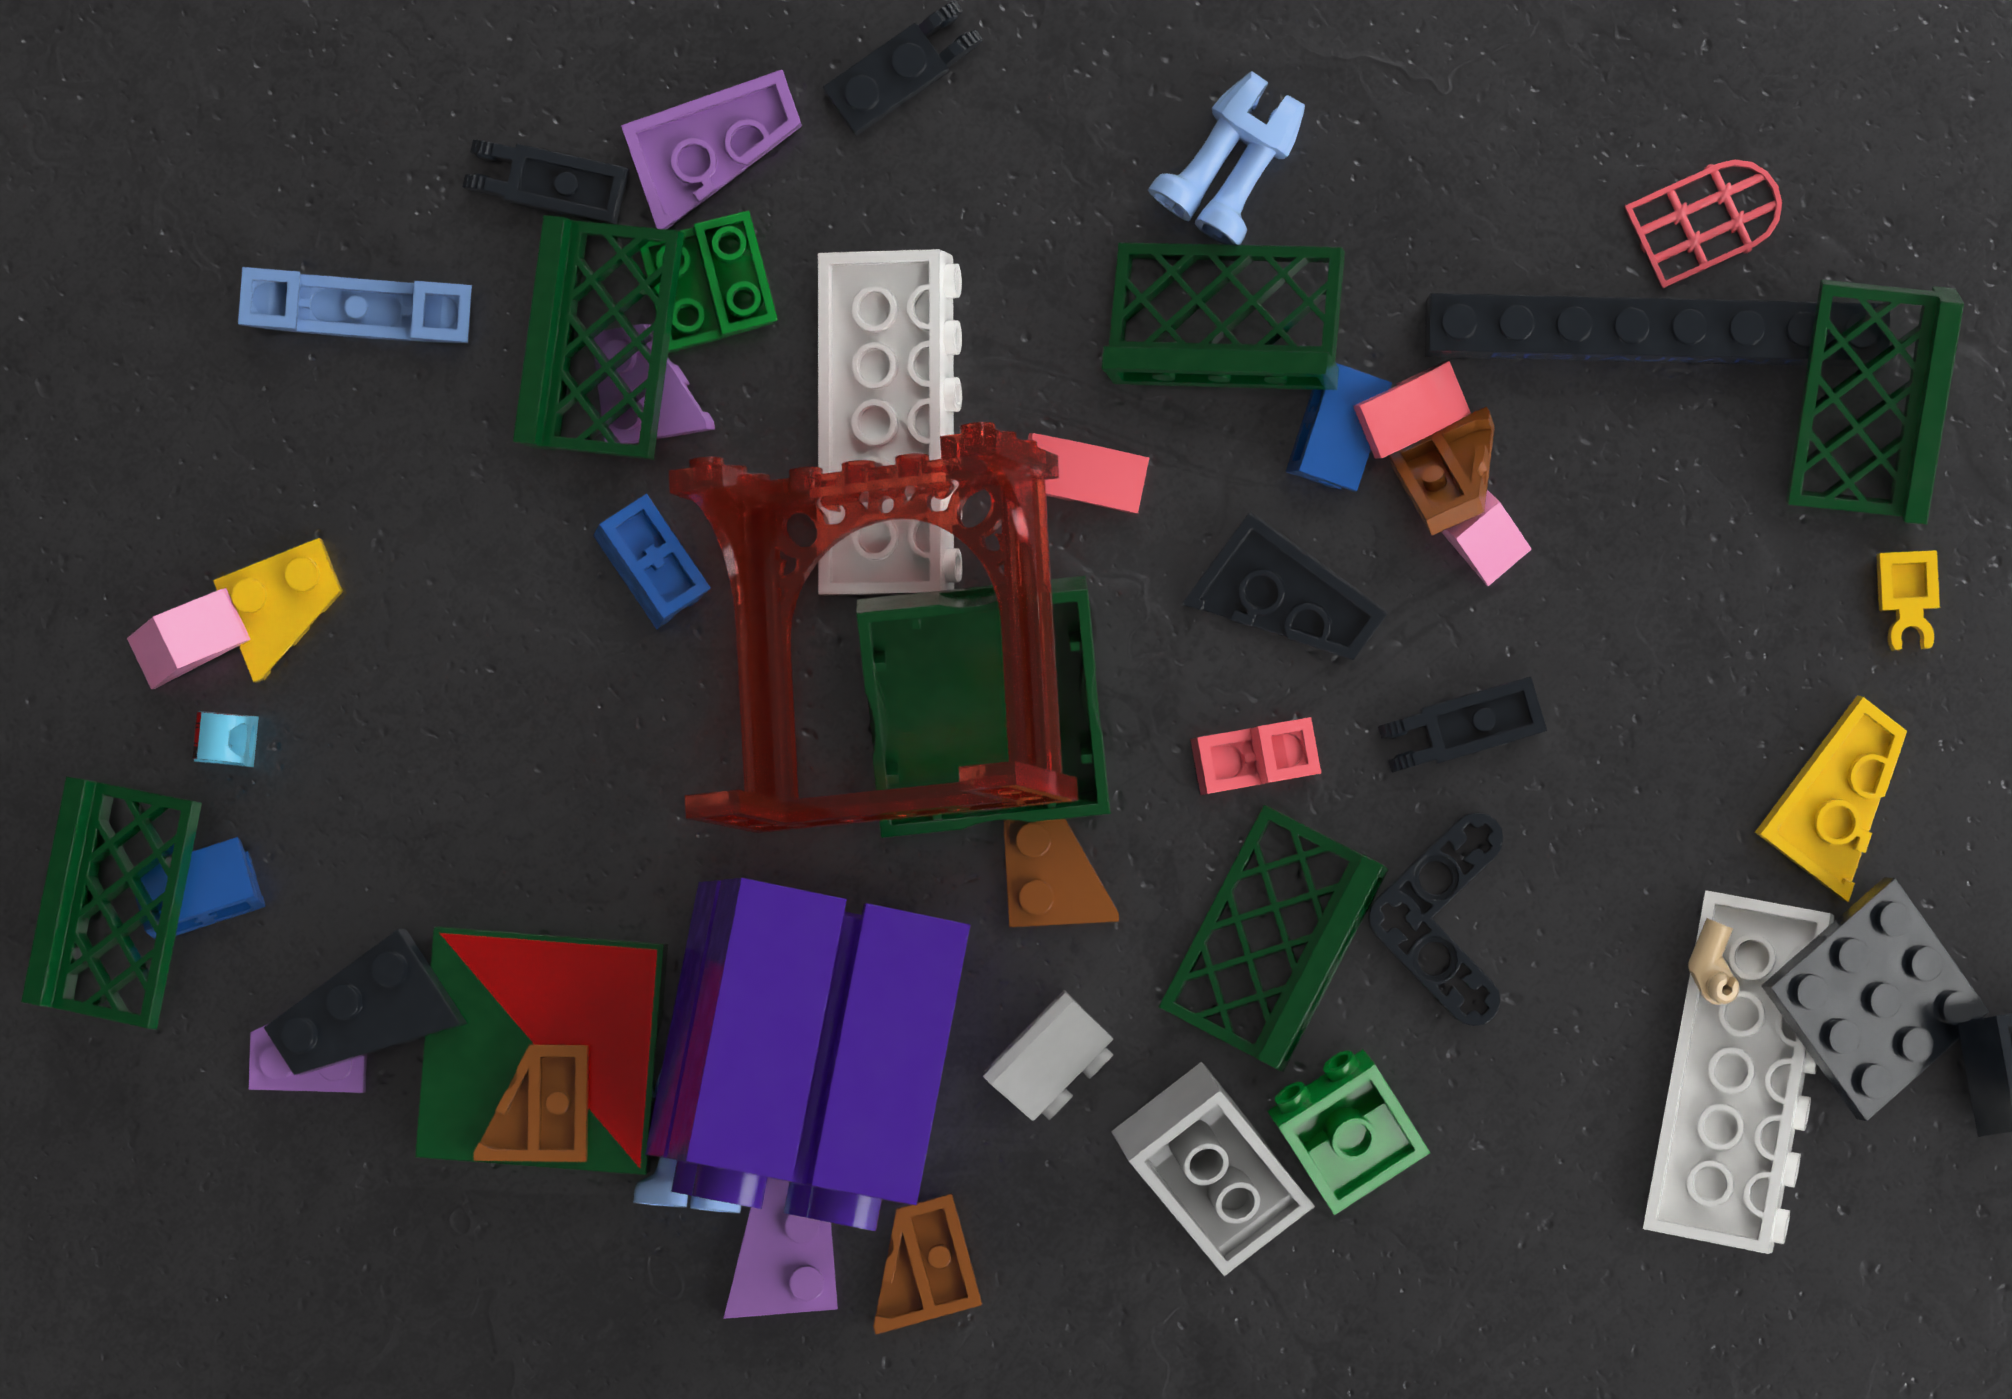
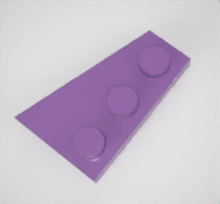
M783 70L621 125L657 229H669L802 126Z
M768 1178L762 1209L752 1207L750 1209L723 1319L838 1309L831 1223L783 1213L789 1185L787 1181Z

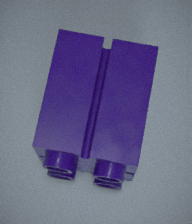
M746 878L699 882L645 1152L647 1155L677 1160L671 1192L762 1209L767 1179L772 1178L789 1182L783 1213L876 1231L882 1200L917 1205L971 924L864 903L862 915L845 912L847 899Z

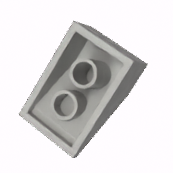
M1063 990L984 1071L983 1077L1032 1121L1041 1113L1050 1120L1073 1097L1066 1087L1081 1072L1090 1079L1113 1056L1106 1048L1113 1040V1037Z
M1202 1062L1111 1131L1131 1165L1224 1276L1315 1207L1233 1099Z

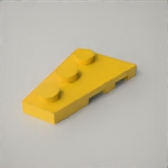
M1857 695L1755 833L1841 900L1849 902L1855 885L1852 881L1862 852L1866 853L1872 833L1869 831L1880 799L1886 795L1907 730L1866 698Z

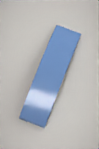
M242 267L238 325L356 338L468 343L472 285L425 281L407 283L301 274L299 271Z

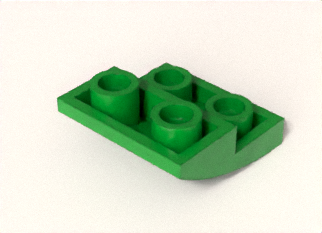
M749 210L696 223L693 228L680 231L684 233L668 353L730 337L778 321ZM649 241L639 250L647 278L663 265L666 243ZM660 283L654 287L658 294ZM653 303L654 309H655V313H656L657 307H656V305Z

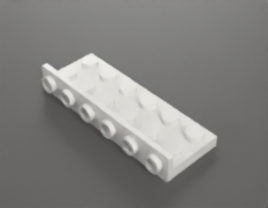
M940 249L818 253L819 595L914 594L954 589V583L961 581L962 556L960 549L954 548V526L961 523L962 499L959 491H954V469L961 466L962 444L959 434H954V412H959L961 409L962 388L960 379L954 377L953 355H959L961 352L962 332L959 321L953 320V298L960 297L962 277L959 264H953V256Z
M1705 890L1696 942L1706 918L1733 928L1722 956L1733 976L1739 982V993L1731 1003L1712 1004L1701 995L1690 973L1643 1229L1769 1254L1773 1252L1774 1242L1784 1244L1786 1239L1790 1210L1781 1209L1785 1186L1795 1187L1801 1154L1791 1152L1795 1129L1805 1131L1810 1111L1811 1097L1802 1096L1805 1074L1815 1075L1818 1065L1761 985L1834 922V915Z

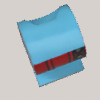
M207 711L197 712L192 756L194 762L254 767L259 716Z

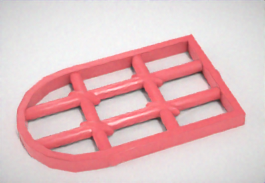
M1734 159L1715 165L1710 164L1704 170L1624 206V209L1640 241V248L1646 254L1661 289H1664L1738 254L1751 252L1755 246L1772 234L1780 221L1782 199L1779 187L1768 171L1753 162ZM1740 167L1750 169L1756 174L1733 185L1730 182L1725 185L1719 170ZM1711 174L1718 192L1687 205V202H1684L1681 205L1675 190ZM1765 180L1772 190L1774 200L1745 214L1744 211L1738 213L1731 195ZM1667 194L1674 212L1640 226L1633 209ZM1718 202V205H1721L1724 202L1732 220L1701 234L1700 231L1694 233L1687 215ZM1774 210L1773 220L1766 232L1754 241H1751L1744 224ZM1672 222L1675 225L1680 222L1688 240L1654 255L1645 235ZM1731 230V233L1737 230L1743 246L1707 261L1700 244ZM1687 250L1688 253L1693 251L1699 266L1665 280L1658 263Z

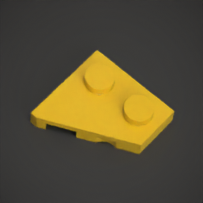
M320 538L213 580L217 591L227 588L251 639L239 645L252 680L255 683L266 679L276 663L292 645L295 646L317 617L325 612L343 592L324 543Z

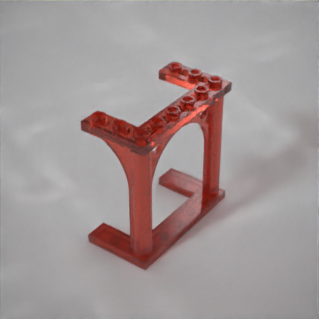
M973 422L961 425L960 434L940 436L941 459L930 460L928 454H903L895 457V465L876 467L875 461L855 460L842 463V471L824 474L823 468L799 467L789 470V478L770 480L769 474H749L746 466L724 465V458L721 457L693 458L689 460V468L669 470L670 494L693 501L701 508L714 530L727 566L736 621L744 791L730 790L685 795L686 819L753 833L1078 801L1077 777L1063 774L1045 483V480L1059 478L1058 455L1037 447V441L1018 439L1016 432L996 430L995 423ZM987 490L991 496L989 513L980 524L974 527H965L961 521V512L964 504L974 493ZM951 495L946 510L936 512L932 509L931 500L934 496L936 499L942 500ZM892 499L894 503L893 509L888 513H884L882 510L883 501ZM862 502H868V509L862 504ZM840 506H843L845 517L837 524H830L826 514L820 509L825 507L833 512H841ZM804 513L815 523L817 538L811 546L800 547L789 537L787 522L793 514ZM890 520H914L941 527L960 539L974 552L987 571L996 592L1001 619L1009 762L959 767V782L799 799L791 662V626L796 602L807 577L827 551L839 541L861 528ZM1002 524V534L995 533L1000 549L996 551L989 550L986 546L985 537L993 534ZM780 550L784 554L796 558V568L790 574L784 575L787 560L780 559ZM1003 564H1004V572L1002 571V569H1001V567H1000V566L1003 565Z

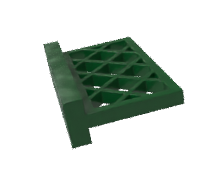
M543 216L513 442L536 449L554 451L559 449L654 460L684 239L683 232L573 221L557 216ZM587 235L606 237L617 252L615 256L595 273L584 260ZM618 238L631 239L632 241L624 247ZM649 241L666 243L663 265L647 278L632 256ZM625 263L640 285L616 303L601 282ZM582 273H583L584 276L586 277V280L581 284ZM660 283L658 294L654 287ZM595 289L609 311L586 329L577 317L578 301ZM647 294L657 307L656 319L651 326L639 335L624 313ZM617 319L632 342L609 360L594 338ZM576 330L579 336L573 340L574 331ZM653 339L652 348L650 350V348L647 346V343ZM586 345L602 367L581 385H578L569 373L570 360L572 356ZM640 351L649 363L648 378L631 391L616 369L636 352ZM609 376L624 396V399L601 417L586 395ZM567 387L571 391V393L568 396H566ZM645 396L643 407L639 400ZM579 402L594 424L577 438L560 437L563 414ZM631 407L642 421L639 445L620 443L609 428L610 424ZM602 433L607 442L594 441L593 439Z
M1119 243L1109 346L1103 347L1101 368L1114 384L1337 390L1339 367L1335 363L1345 251L1342 247ZM1133 259H1156L1167 271L1142 294L1131 282ZM1165 259L1179 261L1171 266ZM1197 260H1211L1222 273L1199 294H1196L1180 275ZM1222 261L1235 262L1227 268ZM1253 261H1267L1278 274L1252 296L1236 276ZM1277 262L1291 263L1283 269ZM1309 262L1329 263L1327 282L1310 297L1292 279ZM1175 280L1192 300L1166 321L1150 302ZM1231 282L1248 301L1222 323L1205 303ZM1287 283L1301 298L1303 303L1278 324L1261 304ZM1129 291H1131L1136 299L1128 305ZM1326 298L1324 314L1317 305ZM1145 307L1160 323L1161 327L1144 342L1125 341L1126 323ZM1200 308L1217 328L1200 343H1185L1175 330ZM1256 309L1273 329L1257 344H1241L1231 331ZM1312 311L1323 323L1322 346H1298L1289 337L1287 332ZM1170 335L1177 343L1162 341ZM1225 336L1232 343L1217 344ZM1282 338L1287 345L1273 344Z
M1821 279L1786 497L1788 505L1902 516L1904 522L1927 525L1964 302L1956 289L1932 286V291ZM1833 296L1858 299L1868 314L1841 334L1829 319ZM1868 300L1884 302L1874 309ZM1900 303L1921 305L1918 326L1899 340L1881 318ZM1876 322L1892 342V345L1865 364L1848 342ZM1829 329L1835 339L1825 346L1827 330ZM1915 342L1912 358L1905 348ZM1843 347L1859 367V370L1832 389L1821 375L1822 362ZM1900 353L1911 367L1910 379L1889 395L1873 375V372ZM1867 378L1883 400L1856 419L1840 397ZM1820 384L1827 394L1816 401ZM1906 397L1903 413L1897 403ZM1834 402L1850 422V425L1823 444L1812 430L1813 418ZM1891 408L1902 422L1900 436L1880 450L1864 430V427ZM1858 433L1874 455L1847 474L1831 452ZM1811 439L1818 449L1808 455ZM1897 452L1894 468L1888 458ZM1824 457L1842 478L1824 492L1802 490L1805 471ZM1882 463L1893 477L1890 499L1865 497L1855 482ZM1849 487L1855 496L1840 493Z
M66 776L21 1002L52 1007L148 1029H157L202 803ZM114 797L124 799L135 818L117 834H115L109 823ZM141 803L150 804L152 806L145 811ZM169 808L180 810L177 833L164 844L152 821ZM142 831L153 853L134 867L122 845ZM112 853L124 876L104 891L98 880L101 861ZM160 863L168 877L164 893L155 900H152L140 878ZM130 887L142 910L123 924L111 901ZM101 910L112 933L93 947L86 935L89 919ZM149 920L156 932L155 944L151 951L141 957L129 935ZM119 943L131 966L111 980L100 957ZM89 966L101 989L85 1002L74 1000L78 974ZM136 977H138L145 990L141 1014L129 1012L118 993L120 989ZM108 1000L111 1007L101 1006V1004Z
M1264 805L1159 1008L1284 1072L1389 870L1383 864ZM1270 822H1273L1291 832L1297 854L1266 864L1260 841ZM1300 837L1320 847L1304 851ZM1331 852L1349 861L1339 883L1316 890L1307 859ZM1255 853L1259 866L1246 870ZM1300 862L1309 893L1278 902L1269 871ZM1262 874L1271 905L1240 914L1233 894L1239 881ZM1332 894L1323 912L1319 897ZM1312 900L1318 917V923L1313 933L1290 941L1281 910ZM1229 903L1233 917L1219 921ZM1274 912L1283 943L1252 953L1242 922ZM1235 925L1244 956L1213 965L1207 945L1213 931ZM1307 944L1297 962L1293 948ZM1286 950L1292 970L1286 985L1264 991L1254 960ZM1202 954L1206 968L1193 972ZM1247 963L1257 994L1225 1003L1216 973ZM1209 975L1217 1000V1007L1194 1013L1177 1004L1188 981ZM1280 995L1272 1012H1270L1266 999ZM1259 1001L1266 1023L1256 1043L1253 1044L1235 1034L1228 1011ZM1221 1013L1225 1029L1205 1018Z

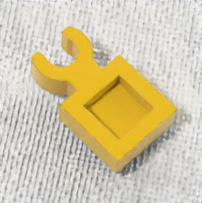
M1937 550L1876 554L1879 611H1896V621L1890 626L1887 636L1891 651L1902 649L1901 635L1907 627L1915 628L1919 632L1921 649L1932 648L1934 630L1931 624L1924 618L1923 609L1940 608Z

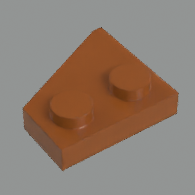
M1487 406L1388 455L1392 468L1431 536L1484 513L1495 429Z
M1066 819L1036 822L1004 820L1009 927L1119 922V912Z
M530 1044L508 1089L504 1092L495 1110L496 1112L486 1132L474 1151V1161H587L589 1045Z
M952 1193L917 1202V1205L910 1204L897 1208L873 1325L875 1334L981 1306L982 1300Z

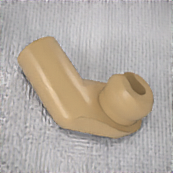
M1706 918L1689 959L1688 969L1701 995L1707 1001L1717 1005L1728 1004L1735 1000L1739 993V982L1733 976L1722 956L1733 928Z

